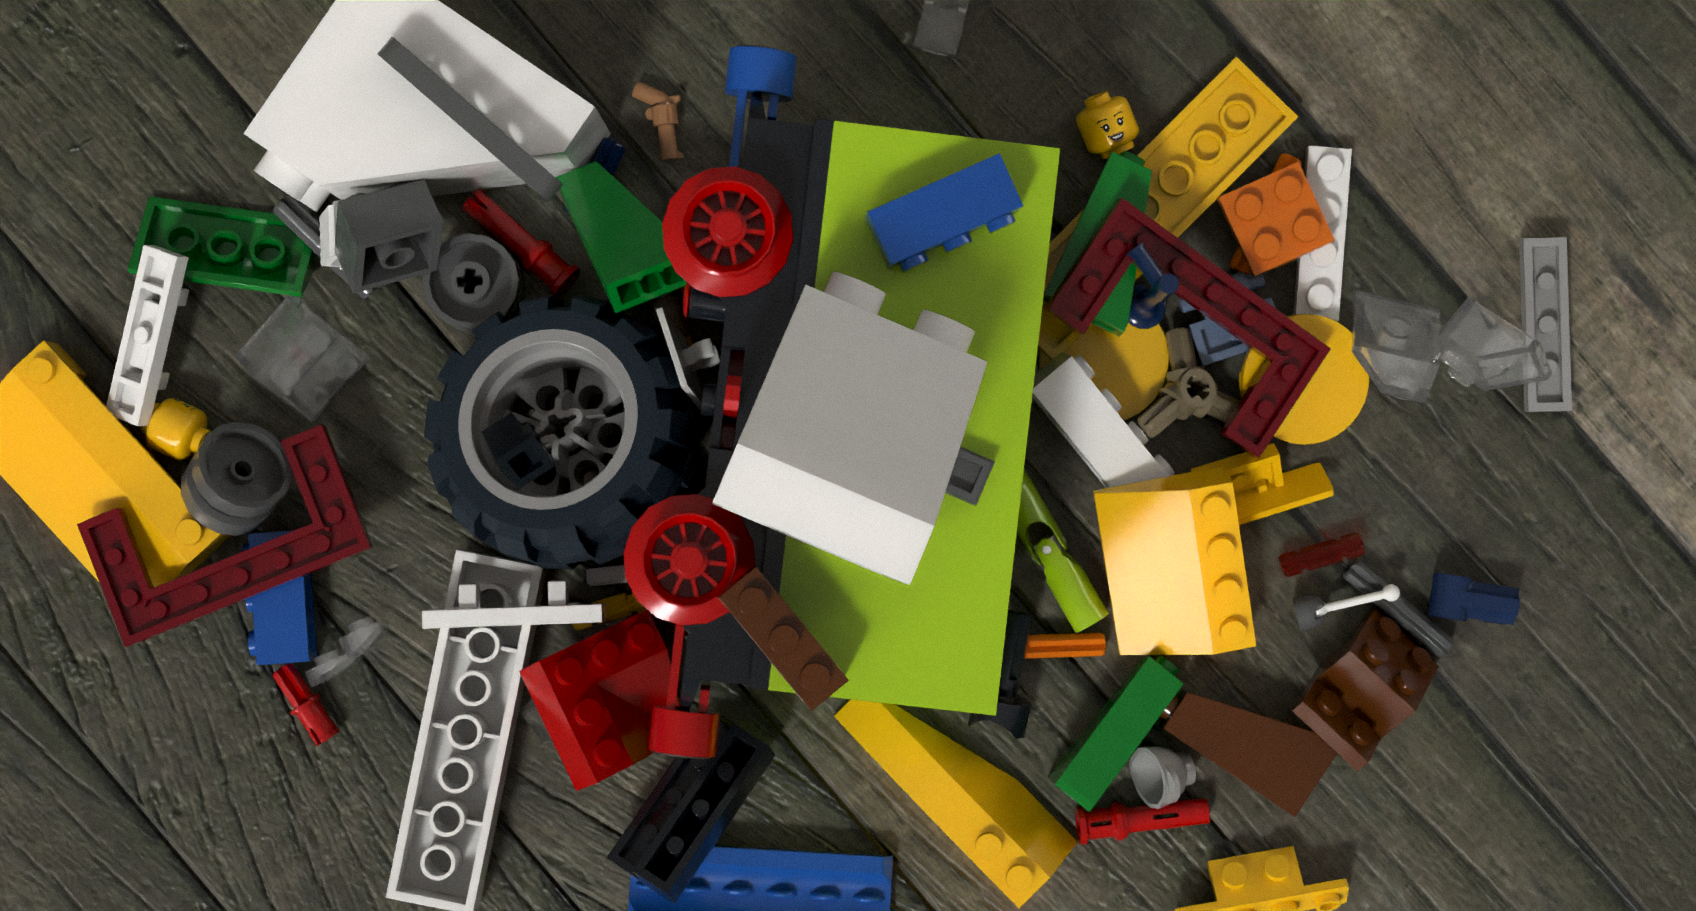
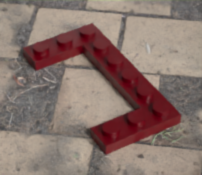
M1117 198L1044 309L1077 333L1085 334L1130 264L1132 263L1137 266L1133 259L1128 257L1127 253L1143 242L1146 250L1163 273L1172 274L1178 279L1179 286L1174 294L1266 359L1263 367L1219 432L1252 457L1260 458L1331 348L1124 198Z
M318 425L281 441L312 519V524L157 587H154L123 508H115L77 524L124 647L133 646L374 548L326 425Z

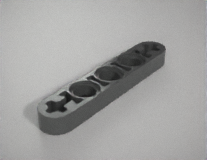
M391 37L377 53L547 202L563 185L394 37Z

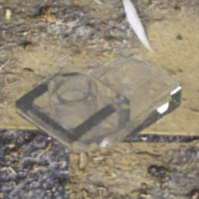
M368 616L347 625L350 633L339 638L345 655L341 656L339 649H335L314 658L317 667L305 671L311 687L319 686L336 678L361 661L379 643L389 629L387 620H380L374 623L372 616Z

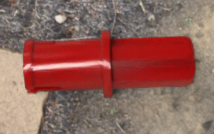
M286 663L274 671L273 678L294 708L289 713L291 716L294 714L297 716L315 746L322 744L340 731L319 700L321 697L320 693L313 695L292 663Z

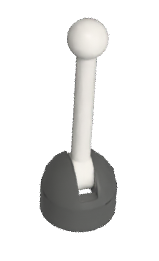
M1388 584L1382 591L1326 604L1314 595H1303L1292 599L1299 628L1302 632L1320 626L1330 611L1382 599L1395 601L1400 596V590L1396 585Z

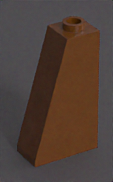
M1182 690L1178 696H1174L1161 714L1163 719L1158 725L1294 817L1337 755V752L1314 731Z

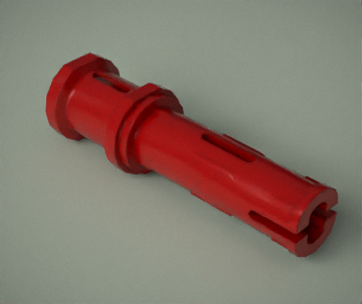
M481 188L473 193L474 200L470 197L466 200L462 209L466 213L468 212L521 260V266H523V270L527 274L534 273L550 287L551 295L561 296L580 274V268L576 265L570 266L553 251V245L548 240L542 239L538 241L491 200Z
M1206 798L1181 800L1159 809L1150 808L1148 805L1125 807L1124 803L1116 801L1112 802L1110 807L1094 808L1090 812L1082 806H1075V823L1079 844L1087 845L1088 840L1115 837L1116 841H1123L1124 838H1128V833L1210 823V813ZM1175 813L1171 817L1153 819L1154 815ZM1108 821L1107 824L1091 826V823Z

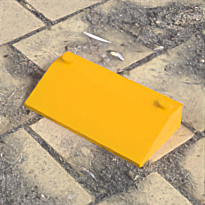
M43 340L11 369L0 383V475L98 582V577L77 524L115 508H123L154 587L191 573L231 535L220 534L201 525L188 512L181 496V487L83 382V379L88 375L59 344Z

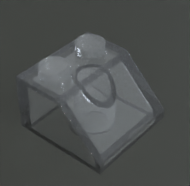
M1469 297L1466 298L1435 338L1443 353L1440 357L1450 368L1448 370L1449 375L1466 387L1473 383L1482 390L1488 391L1544 381L1552 374L1539 341Z

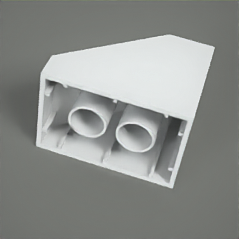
M335 0L243 133L267 149L253 171L316 212H318L330 193L341 200H345L356 193L369 194L388 189L396 183H411L422 179L425 180L432 196L476 191L480 188L484 190L526 184L377 54L388 40L394 37L555 178L590 164L601 141L605 137L608 138L611 134L595 106L439 0Z
M832 272L824 292L805 285L719 485L713 504L887 578L910 585L935 526L987 361L967 353L975 331L940 314L921 310L914 329H909L878 315L886 296L883 291L848 275Z

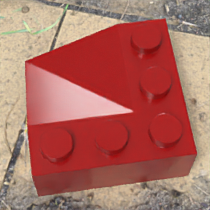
M649 610L640 612L519 671L576 791L599 783L653 754L648 749L652 707L654 705H666L671 664L665 643ZM678 695L676 700V706H680Z

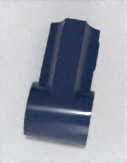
M1433 573L1427 616L1467 621V618L1489 623L1514 625L1520 605L1519 588L1473 582V578Z

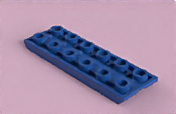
M715 845L676 903H672L656 894L645 884L630 875L628 911H890L893 855Z

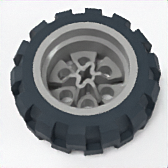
M556 294L523 300L519 303L521 313L506 318L498 311L471 330L478 339L464 356L453 350L436 378L445 385L440 401L430 400L427 405L424 437L431 441L434 446V453L429 455L427 465L437 493L445 497L452 506V516L474 537L516 561L519 559L535 563L541 568L573 570L581 561L592 559L600 565L624 555L631 527L649 507L670 496H674L679 486L689 488L699 457L692 450L693 437L701 430L699 409L681 388L668 345L636 315L629 316L621 311L615 313L610 302L585 295L573 298L572 302H563ZM580 370L575 393H572L568 387L567 371ZM559 394L555 398L554 409L546 411L545 406L548 398ZM603 394V402L597 409H587V404L592 396ZM522 399L533 408L528 413L530 418L514 413L516 406ZM623 402L625 412L614 415L616 406ZM511 412L520 421L522 426L530 423L542 440L544 449L556 465L554 466L556 468L554 480L547 485H541L542 475L517 490L495 461L481 431ZM564 423L567 425L564 428L566 435L559 438L557 437L560 434L558 426ZM621 430L622 437L620 443L615 447L607 448L606 441L608 436L614 431ZM586 434H588V440H587V441L584 440V436H585ZM579 446L583 448L577 454L569 456V452L576 450ZM606 455L611 458L607 466L602 463ZM598 467L599 474L584 485L583 476L586 471ZM570 483L571 492L562 494Z

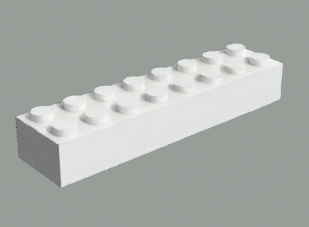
M456 550L444 609L459 607V584L463 583L480 584L481 608L541 606L548 568H541L534 563L516 561L468 550ZM537 625L440 628L386 898L449 911H477L480 908L525 685L519 671L529 665Z

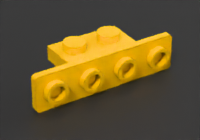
M1274 443L1266 447L1260 458L1252 457L1247 452L1191 469V472L1223 466L1233 481L1239 525L1334 495L1333 486L1321 463H1313L1282 473L1280 454Z
M1294 846L1208 861L1207 868L1215 901L1176 908L1174 911H1305L1316 909V911H1332L1347 902L1349 885L1345 878L1304 885Z

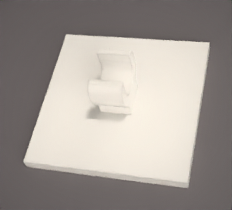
M662 307L656 309L681 388L701 412L703 389L696 370L709 368L720 363L716 346H713L711 339L708 338L688 347L686 338Z

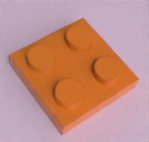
M1299 161L1224 194L1217 199L1253 278L1335 241Z

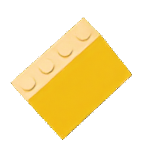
M1223 466L1093 490L1120 655H1214L1256 647L1233 481Z

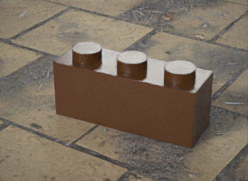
M755 565L717 595L810 711H813L849 681Z

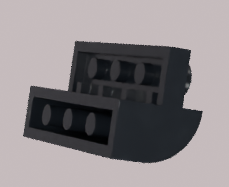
M720 722L716 757H711L710 759L676 757L613 847L607 859L645 884L656 894L672 903H676L774 759L775 753L768 744L734 723L729 727Z

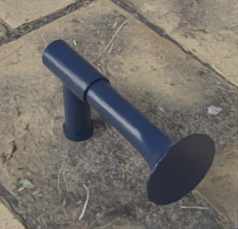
M1142 242L1128 252L1127 255L1133 259L1152 286H1134L1128 323L1139 329H1149L1156 326L1163 319L1166 311L1165 300L1178 289L1179 281L1174 275L1163 273Z

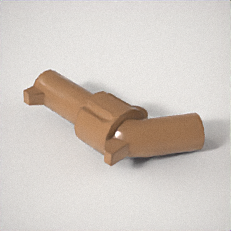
M640 81L637 82L633 89L632 97L652 105L651 108L646 110L645 115L647 119L653 121V127L658 128L661 161L684 158V154L677 150L675 125H679L677 104L681 101V96H668L661 90Z

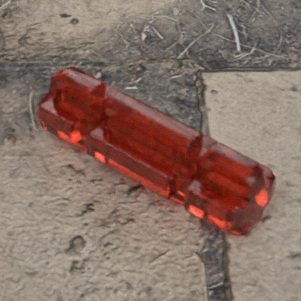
M1359 533L1341 536L1339 541L1331 539L1301 548L1299 553L1291 551L1281 554L1279 556L1280 569L1286 577L1303 573V569L1311 571L1341 562L1343 557L1351 559L1361 556L1365 553L1364 544Z

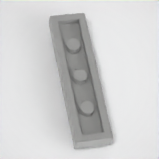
M1567 237L1522 238L1519 240L1524 412L1572 411Z

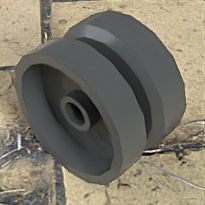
M472 233L450 237L440 246L437 271L423 274L422 279L426 302L435 315L458 330L472 333L471 330L498 311L506 318L516 315L520 309L519 303L524 300L526 288L522 267L513 254L490 237ZM474 278L482 279V285L475 286L474 293L469 290L470 281Z
M243 422L223 424L205 436L197 452L189 462L181 477V496L188 512L201 525L210 530L234 536L251 533L267 522L275 507L285 496L292 482V469L282 443L271 432L255 424Z

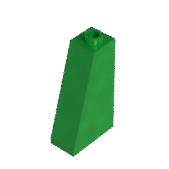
M1121 151L1120 155L1111 152L1044 291L1043 301L1049 302L1117 198H1124L1145 214L1152 170L1144 167L1145 161L1142 158L1127 151ZM1132 263L1130 264L1092 324L1119 337L1124 333L1129 320L1137 266Z
M597 161L556 177L563 184L560 187V192L565 207L615 313L686 286V281L675 272L664 250L662 221Z
M1144 655L1048 775L1050 780L1090 812L1182 687L1183 683L1175 677L1180 670L1162 655H1158L1155 660L1150 656Z

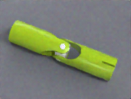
M1024 468L1017 533L1032 559L1039 565H1044L1046 583L1075 633H1078L1100 621L1109 613L1080 563L1065 552L1068 550L1066 539ZM1043 522L1052 529L1054 535L1044 537L1038 544L1033 546L1029 539V526L1032 523Z

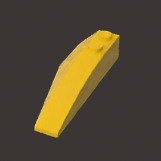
M850 699L834 715L838 722L1018 908L1051 878L1078 841L1016 778L914 717L896 704Z

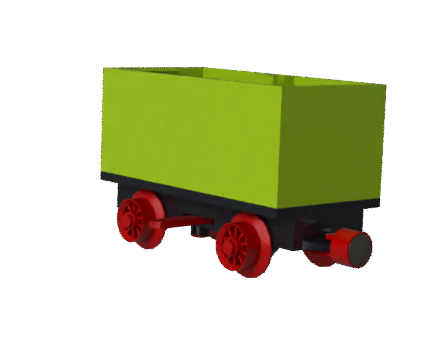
M738 45L729 49L725 93L737 97L729 167L709 168L687 179L670 199L662 222L664 250L675 272L686 281V286L678 288L684 294V316L687 317L689 310V318L724 322L717 385L704 383L700 415L713 416L705 488L698 494L670 496L649 507L631 527L624 549L625 578L637 601L657 618L676 624L666 705H654L652 707L648 749L653 753L691 759H710L711 757H716L721 713L708 710L710 684L701 683L699 707L690 708L701 680L744 684L754 689L796 693L717 596L753 565L759 569L848 678L849 681L830 697L996 716L1060 148L815 118L814 125L776 121L778 102H789L792 100L797 57L783 49L760 45ZM748 99L751 101L743 162L739 164L746 101ZM763 102H769L767 120ZM1000 153L1023 204V207L1013 214L1016 222L993 233H989L987 226L969 233L972 242L946 253L942 245L926 252L929 261L908 271L902 272L899 265L888 269L865 219L867 212ZM832 272L848 275L883 291L886 296L878 315L909 329H914L921 310L940 314L975 331L967 353L987 361L960 447L993 460L995 463L976 506L945 493L935 526L910 585L887 578L713 504L719 485L805 285L824 292ZM684 636H688L680 706H676Z

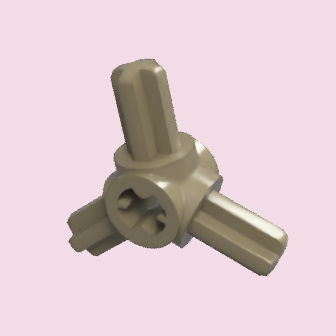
M1181 327L1167 331L1165 336L1172 371L1165 373L1167 381L1159 391L1160 399L1138 417L1139 428L1147 436L1153 438L1177 418L1186 420L1191 415L1202 418L1208 414L1226 423L1240 401L1217 391L1218 386L1212 376L1205 371L1204 366H1197L1189 328Z

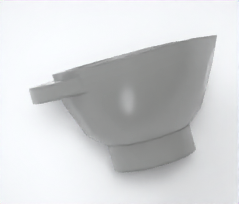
M1158 746L1139 747L1129 760L1130 774L1140 798L1150 808L1159 809L1177 802L1185 790V786L1192 785L1196 779L1195 764L1191 756L1185 751L1175 753L1171 748Z

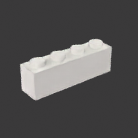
M1061 352L1035 374L1033 400L1105 488L1175 474L1172 467L1160 454L1153 458L1144 445L1149 440L1143 431L1133 421L1127 425L1117 412L1122 409V406L1112 393L1106 388L1100 392L1091 381L1095 373L1080 355L1073 358Z

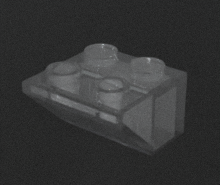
M290 295L287 296L235 355L254 379L312 422L370 359L368 354L324 315L301 297Z

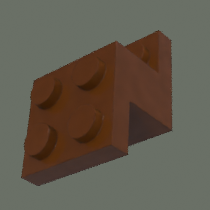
M1375 607L1364 616L1353 637L1318 666L1292 711L1358 771L1370 761L1380 740L1417 710L1439 666L1432 660L1430 654L1425 649L1418 647L1400 630L1395 621L1385 617Z

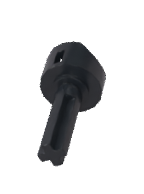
M1008 610L996 716L970 713L969 727L979 721H992L1006 728L1016 739L1025 737L1031 702L1021 698L1016 693L1019 687L1031 629L1032 615L1021 611Z

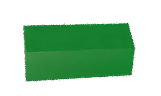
M149 196L127 269L129 273L137 274L143 245H156L189 257L183 281L302 297L314 272L316 253L274 213Z

